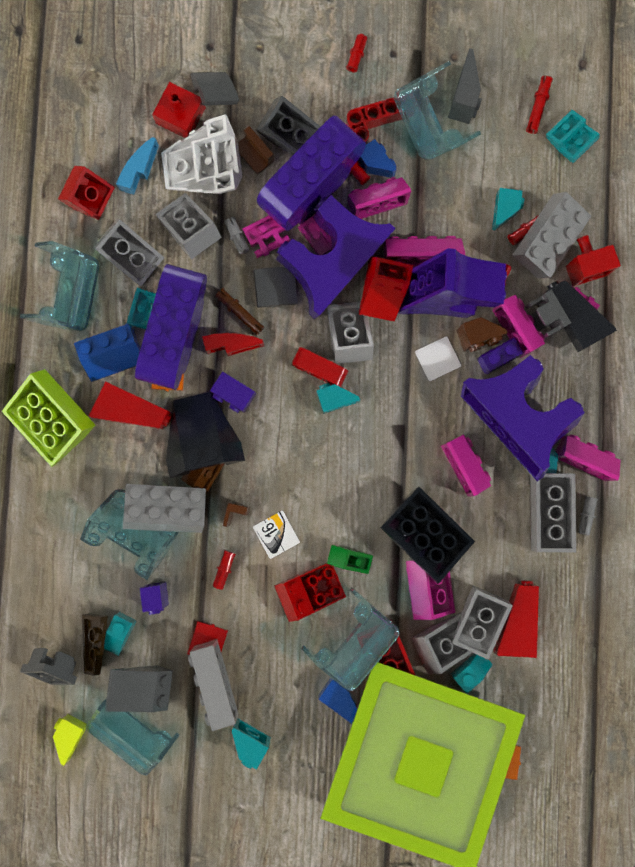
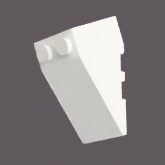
M227 115L208 119L201 128L191 131L190 135L184 140L177 141L161 152L165 187L167 190L222 194L236 190L242 179L238 140Z

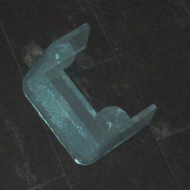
M450 61L398 88L394 93L396 106L419 156L424 160L433 159L456 149L481 135L480 131H476L462 137L461 133L456 129L443 132L428 96L433 94L438 87L435 73L450 66Z
M54 241L36 242L35 247L51 252L50 264L53 269L61 272L54 308H41L39 314H20V318L51 327L74 331L85 330L89 322L99 272L98 260L95 257Z
M351 587L350 591L360 600L354 610V616L359 621L355 629L335 653L327 648L321 649L318 653L304 645L301 648L322 671L349 691L355 690L399 636L398 627L367 598Z
M105 699L87 723L86 729L137 772L147 776L163 759L180 734L176 732L171 738L170 734L163 730L154 733L129 712L105 711Z

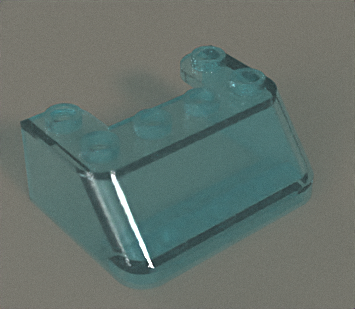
M117 489L87 519L80 540L90 546H100L108 538L139 557L134 565V570L139 576L148 580L164 559L179 532L123 529L125 490Z

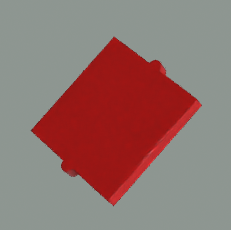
M198 621L187 654L190 655V651L194 646L216 639L218 640L220 651H222L228 630L216 627L215 624L209 625Z

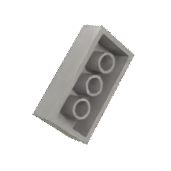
M567 192L553 194L512 256L536 278H551L591 218V215Z
M546 473L538 482L530 474L531 551L576 553L575 474Z
M126 484L123 529L202 533L205 520L206 489Z
M218 640L194 646L190 651V655H188V660L196 673L194 675V682L196 687H200L201 694H199L201 705L206 708L205 721L207 726H211V730L215 731L236 724L239 713Z

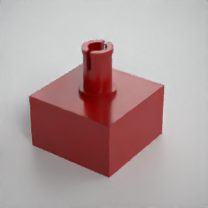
M169 82L152 115L157 125L186 138L190 135L191 131L195 130L206 107L202 105L200 96Z
M589 235L577 239L582 254L576 256L565 267L571 284L575 287L609 276L621 265L614 245L593 251Z

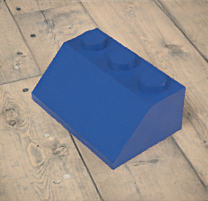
M129 323L74 343L79 360L91 382L136 367L141 349L135 331Z

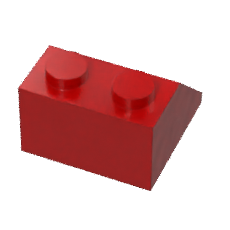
M74 166L58 200L74 210L99 220L115 187L85 166Z

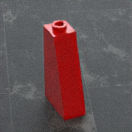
M106 381L89 414V417L97 420L162 430L164 426L167 427L172 418L170 416L171 412Z
M521 580V584L515 583L509 600L513 606L494 646V653L497 656L537 658L539 586L533 584V581Z

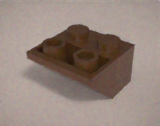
M480 317L463 323L457 329V334L463 351L469 350L472 353L480 350L486 344L488 347L498 344L499 341L503 340V336L507 334V330Z

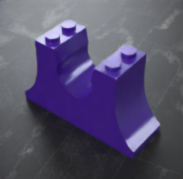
M332 195L328 199L322 198L314 209L316 213L313 216L318 226L331 237L332 248L330 252L325 255L313 254L307 250L304 244L294 239H291L289 243L285 241L276 252L279 254L276 260L303 287L309 303V315L314 319L322 314L396 229L390 223L374 224L358 218Z
M448 248L413 268L410 285L398 314H434L468 318L475 315L477 306L496 307L502 305L506 298V263L468 257L459 253L456 249Z
M530 355L513 369L502 375L489 379L468 378L463 382L461 397L538 482L544 477L550 467L549 459L552 447L578 425L585 412L582 405L572 398L560 402L554 409L547 412L536 411L526 403L524 396L533 391L544 370L541 362Z

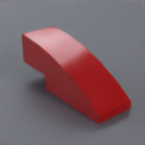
M219 333L202 336L205 350L208 354L226 350L227 355L231 356L264 347L263 339L250 335Z

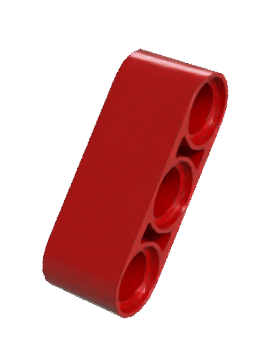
M299 347L291 363L297 369L326 383H330V385L335 384L339 387L342 386L349 372L344 367L302 347Z

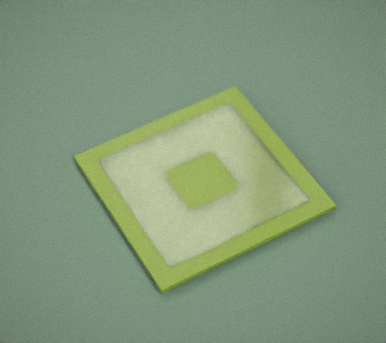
M374 661L320 819L454 867H477L525 714Z

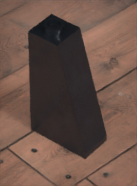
M566 280L560 283L555 281L547 286L548 290L546 292L552 289L571 321V324L566 326L564 330L577 352L617 331Z

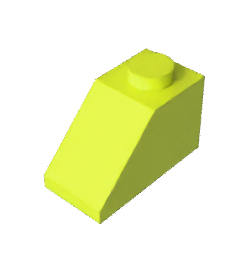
M69 714L59 718L54 726L56 731L53 739L60 764L63 766L70 760L88 724Z

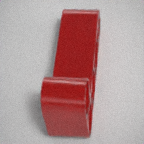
M407 93L354 108L347 114L346 125L358 136L364 137V141L368 144V129L413 116L418 103L417 97L414 94ZM387 109H393L395 112L390 113ZM369 114H375L377 117L371 118ZM357 119L359 122L353 123L351 120Z

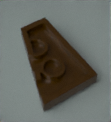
M96 614L82 615L84 674L92 676L101 674L108 616Z

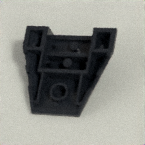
M211 392L173 400L166 455L170 479L188 475L189 471L223 463L230 465L245 461L242 443Z

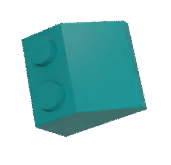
M237 718L236 724H234L232 729V735L238 758L245 767L249 769L253 767L257 770L269 749L271 737Z

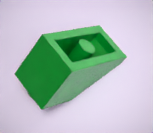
M332 545L327 564L345 570L369 574L373 555Z

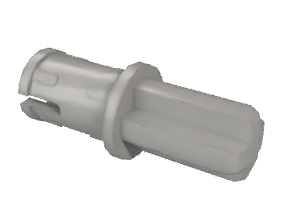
M231 217V222L229 218L226 219L224 224L230 233V240L234 242L239 254H246L249 251V247L243 237V231H240L235 217Z
M585 496L583 511L580 513L582 517L578 531L582 535H590L593 518H596L594 514L598 501L597 498Z

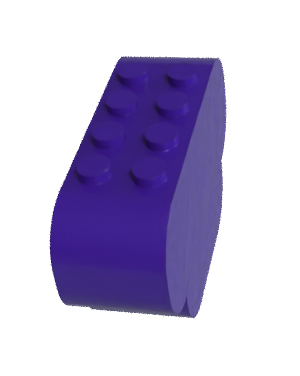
M336 115L332 116L263 186L258 194L257 204L286 231L291 230L297 224L301 225L316 213L314 209L323 197L328 199L344 183L351 168L364 152L366 142Z
M170 264L165 265L139 352L135 379L177 390L182 374L185 373L199 327L207 285L206 274Z

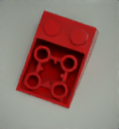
M370 257L359 315L395 322L410 285L414 265L379 257Z
M327 563L274 585L289 622L299 621L346 597L334 566Z

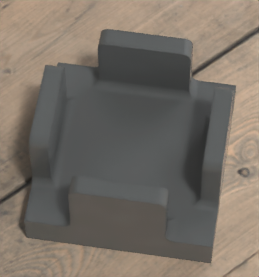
M552 289L525 306L526 310L535 305L538 306L536 312L531 314L537 331L547 327L551 328V331L543 335L544 339L571 324Z
M35 648L29 663L22 664L21 673L50 685H75L77 677L72 674L76 662L74 657L63 652H56L53 659L46 656L48 649Z

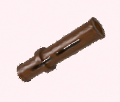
M222 288L221 292H218L215 297L227 307L228 312H232L256 336L259 335V332H262L265 327L239 304L240 301L238 299H234Z

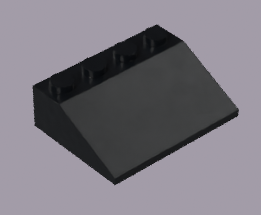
M420 487L414 489L380 527L437 584L442 581L475 542Z

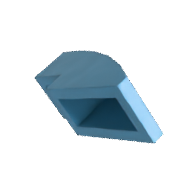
M152 137L146 141L127 161L116 183L120 191L134 195L140 178L148 179L159 147L156 138Z

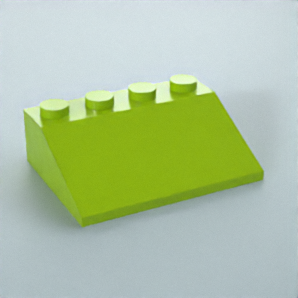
M45 369L31 373L2 410L3 414L51 467L55 466L96 426Z

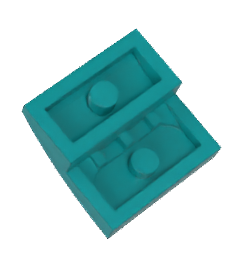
M571 110L546 134V138L572 163L580 158L600 137L598 132L586 125V119L574 110Z
M136 288L126 324L129 323L133 327L146 330L156 293Z

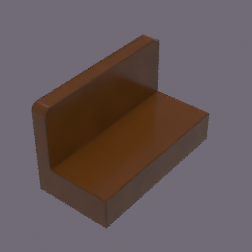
M249 126L244 130L245 137L238 142L239 154L252 170L259 174L274 162V154Z
M225 463L189 471V474L182 476L181 480L192 488H204L207 493Z
M228 503L223 526H230L233 512L249 515L250 507Z

